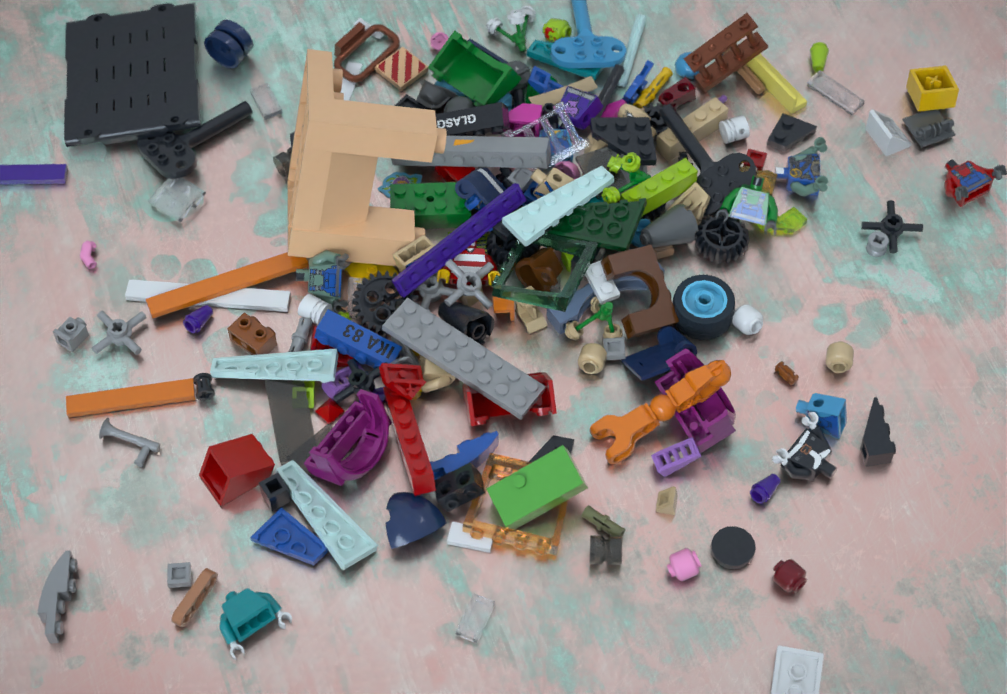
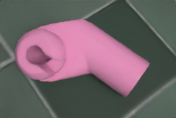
M87 240L82 244L80 259L88 269H93L97 263L91 256V252H94L97 246L94 241Z

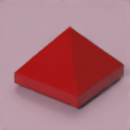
M331 398L315 410V413L328 425L332 424L345 412Z

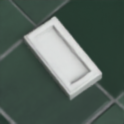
M452 522L447 544L490 553L495 530Z

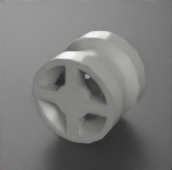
M879 231L871 233L866 246L868 254L873 257L883 256L887 250L888 236Z

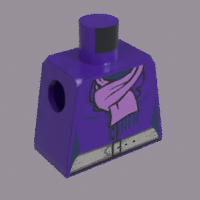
M567 86L557 108V114L562 121L559 129L568 130L569 133L573 126L582 130L590 124V118H595L604 107L598 96Z

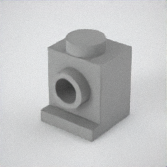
M69 317L58 330L54 329L53 334L56 342L74 352L89 335L84 320L79 317L76 319Z

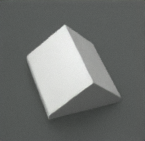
M873 109L869 112L865 130L885 156L899 152L912 145L892 117Z

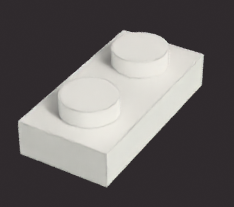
M602 260L583 267V272L600 304H604L619 298L620 292L613 280L607 281L601 265Z

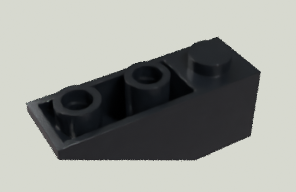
M877 397L873 399L860 447L866 467L891 463L893 455L896 454L895 443L890 440L889 424L885 423L884 407L879 404Z

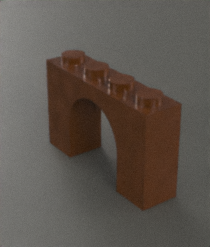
M652 245L608 255L601 261L607 281L625 276H635L643 280L650 290L651 304L649 308L628 314L621 319L628 339L656 332L664 326H674L679 322L671 300V292L667 289L664 273L659 267L657 254L653 250Z

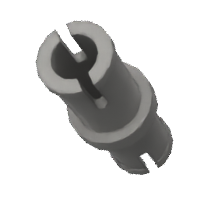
M303 317L299 319L296 332L292 334V343L288 352L303 350L304 345L308 342L307 335L312 325L310 319H304Z

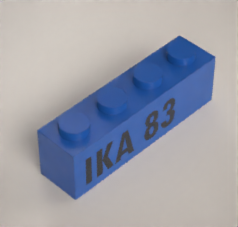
M329 309L318 324L314 337L321 344L329 345L337 349L339 353L347 354L358 363L366 364L373 369H376L382 363H391L395 359H399L402 346Z

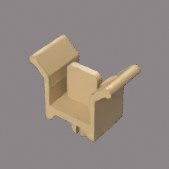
M532 286L513 293L516 302L515 312L525 324L528 334L548 326L543 314L537 307L538 303L545 301L544 297L540 298Z

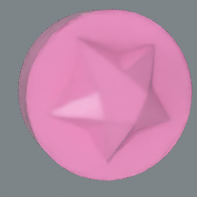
M443 32L433 34L430 40L433 50L439 52L449 39L448 36Z

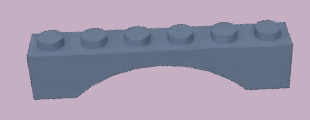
M659 264L660 269H661V270L663 271V273H664L665 270H664V269L662 268V266ZM625 276L613 280L619 291L649 290L646 283L635 276ZM588 283L583 288L572 291L567 296L554 300L547 305V319L559 335L565 332L567 322L577 321L579 323L581 316L591 306L592 298L596 297L591 285Z

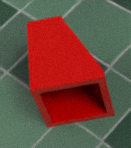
M253 434L209 446L199 476L219 505L224 506L258 486L259 482L269 478L275 463Z

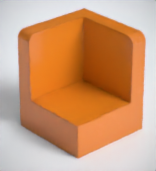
M513 289L493 290L494 313L510 312V321H515Z

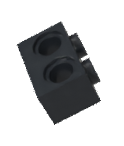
M471 462L434 480L436 500L447 512L485 494L482 474Z

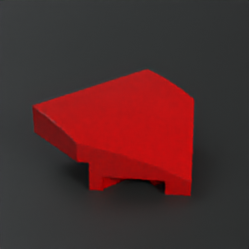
M382 363L379 366L383 384L409 400H412L426 383L423 380L421 365Z

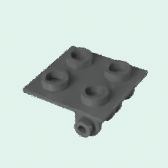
M938 109L923 111L902 119L921 148L956 136L952 130L954 126L953 119H945Z

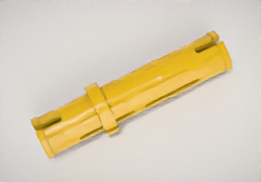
M663 67L651 84L641 91V96L633 105L641 109L643 106L646 107L649 103L653 102L656 98L655 95L673 75L672 70L668 67Z

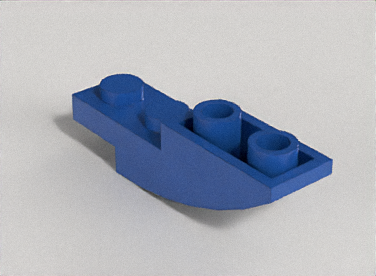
M487 432L473 440H465L457 445L456 454L446 455L443 459L435 462L430 461L434 480L470 462L478 468L498 447V432Z

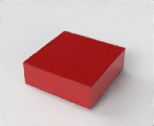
M748 149L746 155L754 161L757 171L762 172L767 153ZM744 162L743 168L750 169V163Z

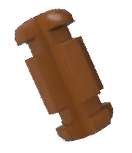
M779 362L775 366V371H779V375L786 382L789 381V385L795 384L799 376L797 374L794 375L795 372L788 365H784L785 362Z

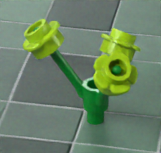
M630 152L623 156V158L619 157V154L616 157L611 156L607 167L610 168L609 172L612 171L617 174L619 168L628 172L630 183L618 190L613 186L604 188L602 194L604 202L608 204L617 203L621 198L620 193L651 177V175L639 169L641 159L636 153Z

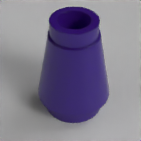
M204 305L186 315L185 320H183L184 327L191 333L199 332L211 315H213V310L208 305Z
M770 474L752 485L750 490L752 499L760 504L768 502L780 484V478L776 474Z

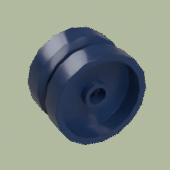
M225 19L218 23L214 31L204 41L208 54L220 65L232 69L238 67L254 46L251 36L242 26L234 21Z

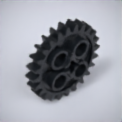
M380 271L377 272L376 277L373 274H369V280L363 278L362 284L358 283L356 287L358 291H354L353 294L356 298L352 300V304L356 306L353 307L352 311L359 312L355 319H362L360 326L367 324V329H375L374 333L376 334L382 331L383 337H385L386 332L382 330V325L397 310L395 306L401 305L406 298L415 302L419 297L418 295H412L416 290L414 289L406 297L395 299V297L400 296L391 281L397 276L396 272L392 277L389 276L388 271L385 272L384 276L381 275ZM385 288L393 289L394 293L386 292ZM367 297H375L376 302L369 301ZM380 313L385 315L386 319H379L377 317V314Z

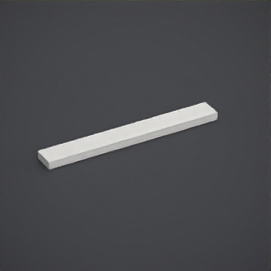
M129 279L125 298L130 301L146 302L147 298L189 284ZM243 288L195 305L288 312L291 293L290 291Z

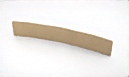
M592 76L567 85L584 92L598 88ZM567 86L529 97V100L532 104L542 105V108H544L546 103H560Z

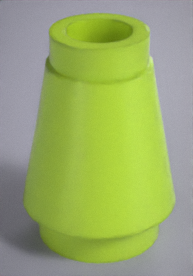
M816 42L810 48L812 66L816 72L824 70L829 52L827 45L823 42Z

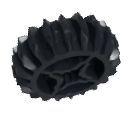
M716 213L714 217L708 215L706 220L702 219L700 225H698V232L695 233V237H697L695 245L698 248L699 254L704 253V259L710 257L711 262L718 260L720 264L722 260L729 263L730 259L736 261L738 257H742L749 243V232L745 228V223H740L739 219L728 217L726 223L723 224L724 216H718L717 220H715Z
M493 230L488 234L486 240L487 254L491 256L498 267L503 265L505 269L511 266L514 270L516 264L521 259L529 258L539 251L541 247L540 239L535 240L526 247L516 237L507 243L494 234Z

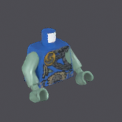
M818 137L814 141L815 146H811L803 152L788 157L786 167H775V179H786V189L802 197L808 195L818 196L819 190L825 192L828 188L826 184L829 181L826 176H820V154L817 153L818 151L822 153L827 151L826 140L823 137Z

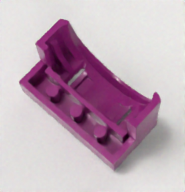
M685 348L666 360L672 371L656 380L655 383L660 392L667 395L666 390L683 379L688 372L702 367L704 364L690 350ZM722 387L706 401L695 404L698 411L693 405L680 413L677 410L675 412V416L687 436L695 439L700 453L736 431L733 426L735 424L736 412Z
M362 389L356 394L360 402L354 401L321 443L309 451L310 456L304 462V465L311 475L342 486L346 480H356L365 476L381 459L387 446L389 426L392 424V421L379 395ZM369 432L378 435V438L370 436L366 433ZM361 436V439L356 448L354 449V451L346 459L342 460L345 454Z

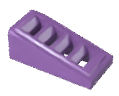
M357 362L359 369L364 370ZM349 366L336 372L335 381L322 383L323 391L333 401V396L350 386L349 380L346 378V376L349 378L352 373Z
M691 437L651 455L658 473L666 477L702 457L695 439ZM687 447L690 448L692 452L691 455H688V452L686 450ZM678 452H682L683 458H680ZM671 456L674 457V459H675L674 462H672V460H671V458H670Z

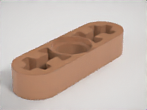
M205 568L175 609L171 619L173 623L182 628L188 624L215 585L218 573L209 568Z

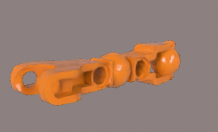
M724 360L712 361L708 365L688 372L683 379L665 391L667 395L660 394L655 396L649 405L646 402L624 416L606 415L593 423L589 431L595 439L600 440L608 436L616 437L615 443L605 453L608 463L617 464L630 457L635 449L636 441L659 426V421H668L675 415L676 410L680 413L699 402L706 401L720 387L725 386L731 378L730 366Z

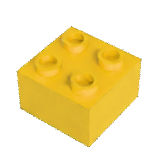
M947 65L909 70L906 88L917 111L955 108L959 88Z

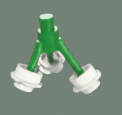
M530 6L510 11L507 19H509L510 24L516 25L517 30L513 35L502 29L503 23L498 18H492L488 21L486 25L487 33L494 36L501 33L515 43L520 53L527 51L525 45L527 23L533 21L536 17V11Z

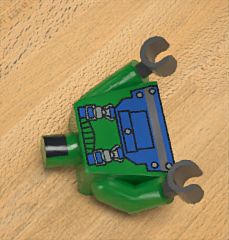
M753 175L750 185L742 184L741 188H734L725 197L720 210L715 216V220H717L718 216L722 215L725 218L724 224L728 217L764 225L766 235L767 230L773 228L774 235H776L778 208L774 197L770 195V191L762 189L765 178Z

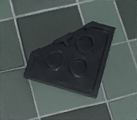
M649 117L590 118L592 138L597 141L602 140L608 144L609 149L619 155H627L630 152L636 153L641 159L640 166H656L657 158Z

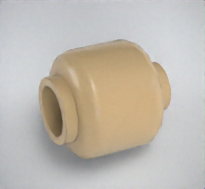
M842 341L830 344L826 352L827 367L835 373H844L851 369L854 357L852 346Z
M596 343L584 345L578 357V366L588 374L601 372L607 359L606 350Z

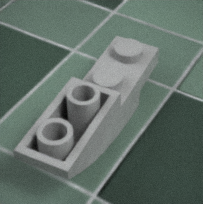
M70 550L65 551L52 568L46 579L39 601L38 615L42 623H46L45 635L49 643H59V635L63 634L61 614L65 613V601H71L72 593L76 591V581L73 579L74 572H77L78 564L77 559L73 558Z

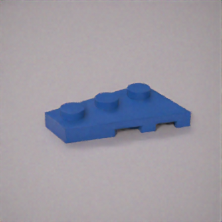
M283 508L279 509L250 537L252 542L311 565H315L329 552L322 540Z

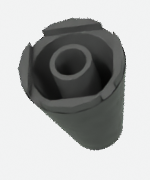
M684 204L673 206L641 230V243L644 246L652 245V248L695 241L697 239L695 232H698V225L692 211H687L684 208Z

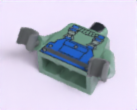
M325 250L309 259V269H296V281H307L309 293L331 304L334 307L335 313L338 314L340 311L345 313L346 310L342 309V307L348 306V302L346 300L339 302V299H341L342 269L350 265V263L345 262L349 255L346 253L340 255Z

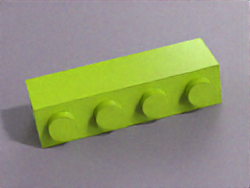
M684 158L621 194L620 200L635 202L646 198L647 205L643 212V215L686 192L697 182L698 170Z

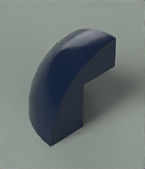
M398 492L394 493L387 503L386 510L390 513V520L386 522V532L391 549L421 539L447 523L439 509L420 495L414 496V493Z

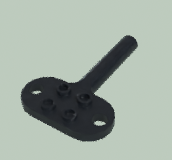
M243 101L186 134L176 135L173 131H168L164 136L152 137L154 139H139L137 146L140 154L161 175L171 179L182 178L192 173L197 166V158L192 150L193 147L253 114V111L248 102Z
M667 104L661 108L659 115L700 170L697 183L711 197L703 217L712 216L720 210L725 197L734 188H741L742 184H751L752 176H757L756 165L748 155L742 153H731L721 160L714 162L672 104ZM744 162L750 163V169L746 172L740 171V166Z

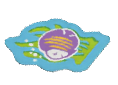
M394 172L383 180V185L378 190L390 198V184L420 183L422 175L413 174L410 176L407 173Z

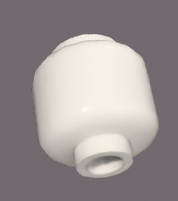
M745 304L734 311L732 323L745 335H752L761 330L763 316L754 307Z

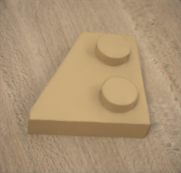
M695 182L667 210L677 204H684V208L687 211H692L697 225H700L711 197Z

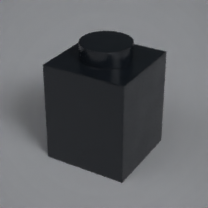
M279 473L259 482L261 494L272 512L291 502L289 488Z

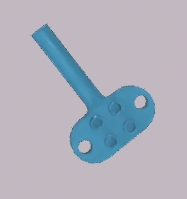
M571 0L578 36L560 38L552 44L551 58L553 62L564 68H604L621 64L626 56L624 43L614 37L594 35L592 33L587 1Z

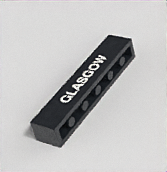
M502 102L435 114L437 128H446V136H485L488 133L502 134L505 130H510L508 106Z

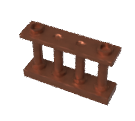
M745 13L683 58L694 73L699 70V73L694 77L705 92H708L769 48L757 31L755 33L752 32L758 28V25L748 13ZM745 36L747 37V39H745L744 41H742L740 44L737 45V42H738V41H740V40H741L742 38H744ZM731 48V50H730L729 52H727L726 54H724L723 56H721V54H722L723 52H725L727 49ZM715 59V62H713L708 67H705V65H707L709 62Z

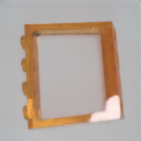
M490 453L482 473L485 493L491 480H502L532 462ZM485 494L472 500L463 523V532L470 533L473 539L481 540L483 537L491 538L492 542L497 545L506 543L513 545L518 550L527 548L535 550L539 555H546L548 553L557 556L570 499L560 505L555 532L551 538L476 521L475 518Z

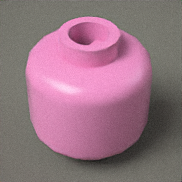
M684 548L669 556L670 564L667 565L671 576H677L680 581H685L698 575L699 568L702 567L695 550L691 551L689 548Z

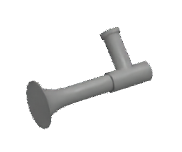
M109 418L104 420L99 432L100 439L104 436H114L142 447L137 459L134 461V464L139 467H143V463L150 450L157 453L160 448V443L114 427L110 424Z

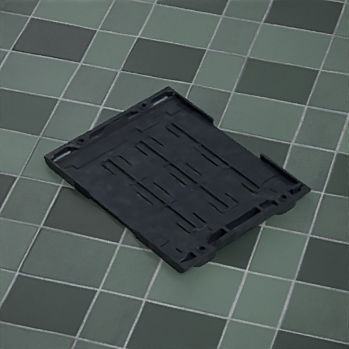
M171 3L155 5L149 10L111 16L107 13L88 16L85 20L66 22L65 59L67 61V95L64 103V140L66 147L97 142L113 144L164 136L168 131L201 127L199 83L196 79L195 44H197L195 3L175 6ZM163 29L165 30V38H163ZM147 62L149 67V74H147ZM130 65H132V77H130ZM113 67H115V79H113ZM97 70H98V82H96ZM96 104H98V113H96Z

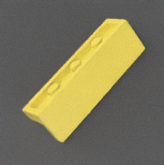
M761 53L746 63L765 85L766 89L790 114L807 105V100Z

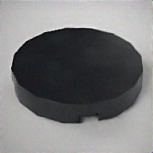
M736 526L720 529L714 535L711 542L713 558L718 561L719 565L728 569L743 568L753 560L756 551L752 535L745 529Z

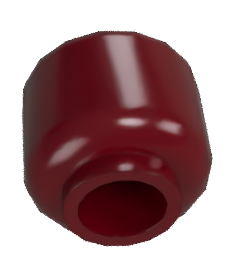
M788 559L785 562L780 560L773 568L775 571L773 580L785 592L790 593L794 591L796 593L807 582L805 578L806 570L793 559Z

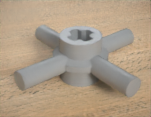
M452 259L446 262L445 265L458 278V289L444 300L446 305L450 307L463 295L475 296L488 310L493 303L480 290L482 286L481 279L494 266L488 262L476 273H464Z
M438 271L416 288L423 297L421 307L426 310L431 302L438 301L442 295L450 296L457 290L444 287L440 280L437 282Z
M100 311L97 314V317L108 329L107 337L92 347L96 354L111 343L117 346L126 345L135 355L142 351L130 337L132 335V328L147 318L144 312L141 311L128 322L122 319L112 320L104 311Z

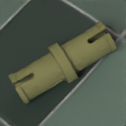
M590 505L584 509L581 515L582 518L597 526L599 531H605L617 541L622 538L626 531L625 528L610 520V516L601 514Z

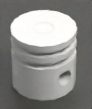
M744 115L719 122L720 135L726 144L748 138L750 135L749 125Z
M309 293L302 299L298 308V315L308 318L318 325L328 309L332 311V305Z

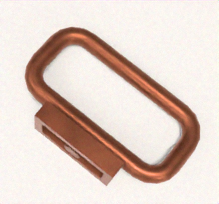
M359 22L335 43L334 55L336 58L333 64L334 68L342 69L343 77L346 80L355 83L361 82L375 70V66L398 49L400 45L399 37L384 25L375 24L365 30V25ZM382 32L392 40V44L360 74L353 75L341 66V63L373 33Z

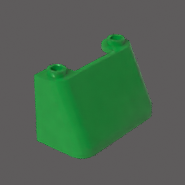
M455 30L428 66V69L433 73L431 76L438 82L445 81L475 101L473 104L476 107L497 103L515 88L522 79L512 67L506 63L498 62L475 47L473 43L465 40Z

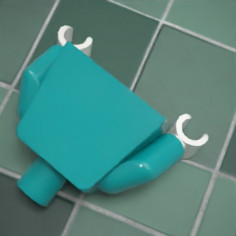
M246 588L240 593L231 591L226 595V602L221 606L224 613L220 616L219 628L227 645L230 644L231 646L230 653L232 658L237 660L234 652L241 650L245 656V650L241 645L237 644L236 640L239 642L243 641L276 619L275 614L278 617L279 627L286 629L285 623L281 620L287 619L292 623V616L288 612L281 611L282 607L271 594L254 592Z

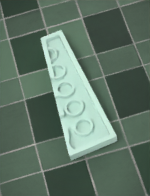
M600 166L502 218V224L526 247L545 234L547 228L556 226L562 217L571 215L573 209L577 206H583L591 198L602 192L604 188L613 184L614 176L603 166Z
M337 349L213 358L210 373L212 378L302 380L328 383L335 381L338 351Z
M294 460L276 469L275 474H280L289 488L291 498L343 571L377 550L378 545Z

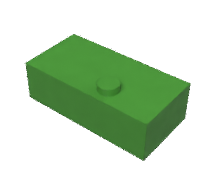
M562 445L486 488L505 526L509 530L514 531L588 489V486L569 451Z

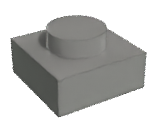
M516 168L507 179L512 184H519L524 192L533 182V179L530 178L533 172L527 168Z
M624 337L603 339V346L607 352L606 360L625 359Z
M190 562L167 564L168 588L191 586Z

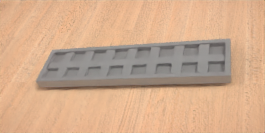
M406 298L382 325L383 331L520 420L545 391L546 386L409 298Z

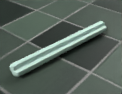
M644 14L636 15L626 48L625 60L621 64L624 73L617 84L618 87L624 88L627 85L646 22Z

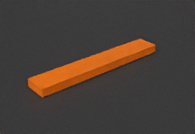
M193 378L69 395L66 396L67 416L70 418L196 400Z

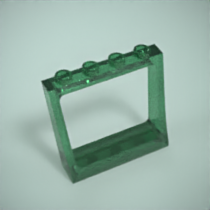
M546 233L539 240L532 242L580 257L563 290L555 293L505 285L526 248L517 239L515 243L517 248H511L507 258L509 262L504 261L501 266V276L496 275L493 280L492 296L566 312L595 257L599 243L571 239Z

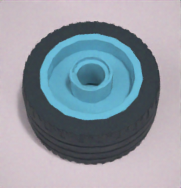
M707 274L691 276L682 281L673 297V306L679 320L675 325L684 335L696 340H711L725 333L732 323L735 311V297L731 287L722 279Z

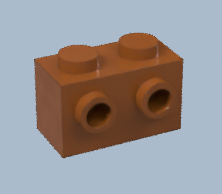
M245 312L227 328L230 340L251 355L269 354L277 346L274 330L263 326L256 317L249 316Z

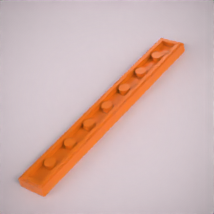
M288 252L147 298L146 303L153 319L295 272L296 269L307 268L309 265L306 257L288 256Z

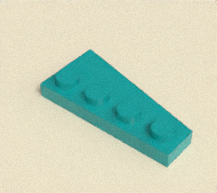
M534 40L526 54L527 57L585 78L592 76L594 81L604 69L561 67L553 62L551 58V46L553 43Z

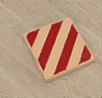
M401 47L375 66V71L400 91H403L429 71L426 64L404 47Z

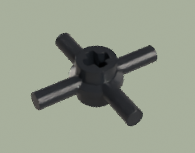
M889 200L887 201V216L881 222L862 221L861 229L881 230V232L888 236L890 253L895 254L898 252L897 238L903 231L923 232V224L903 223L902 217L895 214V202Z
M354 359L348 360L347 364L352 372L348 379L350 386L333 396L336 403H340L353 393L357 394L360 389L372 393L375 389L374 379L381 375L379 367L368 372L359 369Z

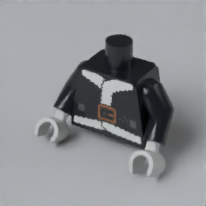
M810 412L808 416L811 421H809L807 416L802 418V424L810 426V428H806L788 451L784 448L776 450V453L779 455L773 456L772 461L776 464L781 463V467L793 479L814 481L820 472L831 479L837 471V467L829 463L832 450L820 426L816 424L818 422V415L815 412Z

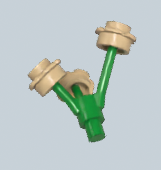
M593 297L590 302L592 305L591 311L595 313L593 316L581 324L577 321L566 323L565 334L569 339L575 341L579 340L580 336L584 334L583 327L598 318L608 322V325L604 327V339L620 338L623 336V330L620 326L612 322L613 304L610 301L600 304L597 297Z

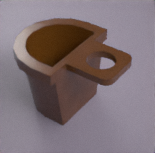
M552 247L540 249L529 258L521 259L515 266L517 278L526 288L532 286L537 294H548L550 292L549 288L557 285L558 280L556 278L563 270Z

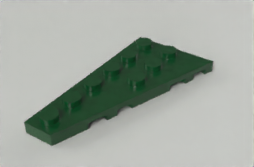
M646 198L635 202L620 200V203L611 204L607 202L585 203L583 206H577L573 209L571 215L562 217L559 223L554 227L551 226V229L544 236L622 252L628 251L647 205Z

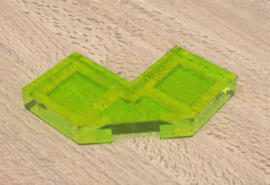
M792 207L781 216H777L776 227L777 230H782L784 233H793L805 225L808 219L795 207ZM757 224L763 231H765L764 225Z

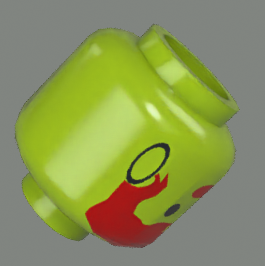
M551 18L544 24L543 34H545L548 42L554 43L560 38L571 37L572 28L566 20Z

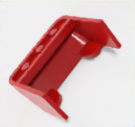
M546 372L527 374L546 386L544 393L529 411L536 413L537 416L548 415L549 411L552 414H557L553 380ZM462 385L468 421L471 426L486 424V420L490 419V417L511 414L468 385Z

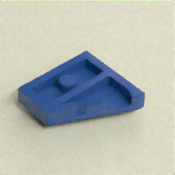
M647 60L640 74L636 76L622 99L627 104H634L639 96L637 92L639 90L642 91L648 84L646 79L654 65L651 61Z

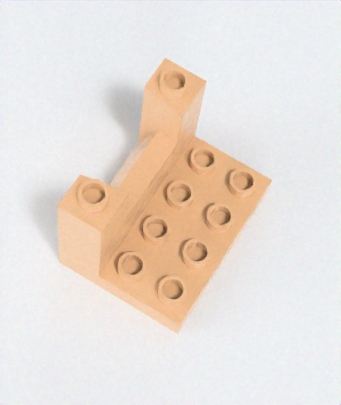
M307 49L287 180L288 256L313 258L315 255L328 250L340 255L348 254L349 258L346 260L348 262L397 266L393 254L425 235V228L415 227L414 210L369 206L378 157L432 163L434 153L443 154L445 151L446 128H437L435 110L344 100V93H341L343 70L333 69L332 52Z

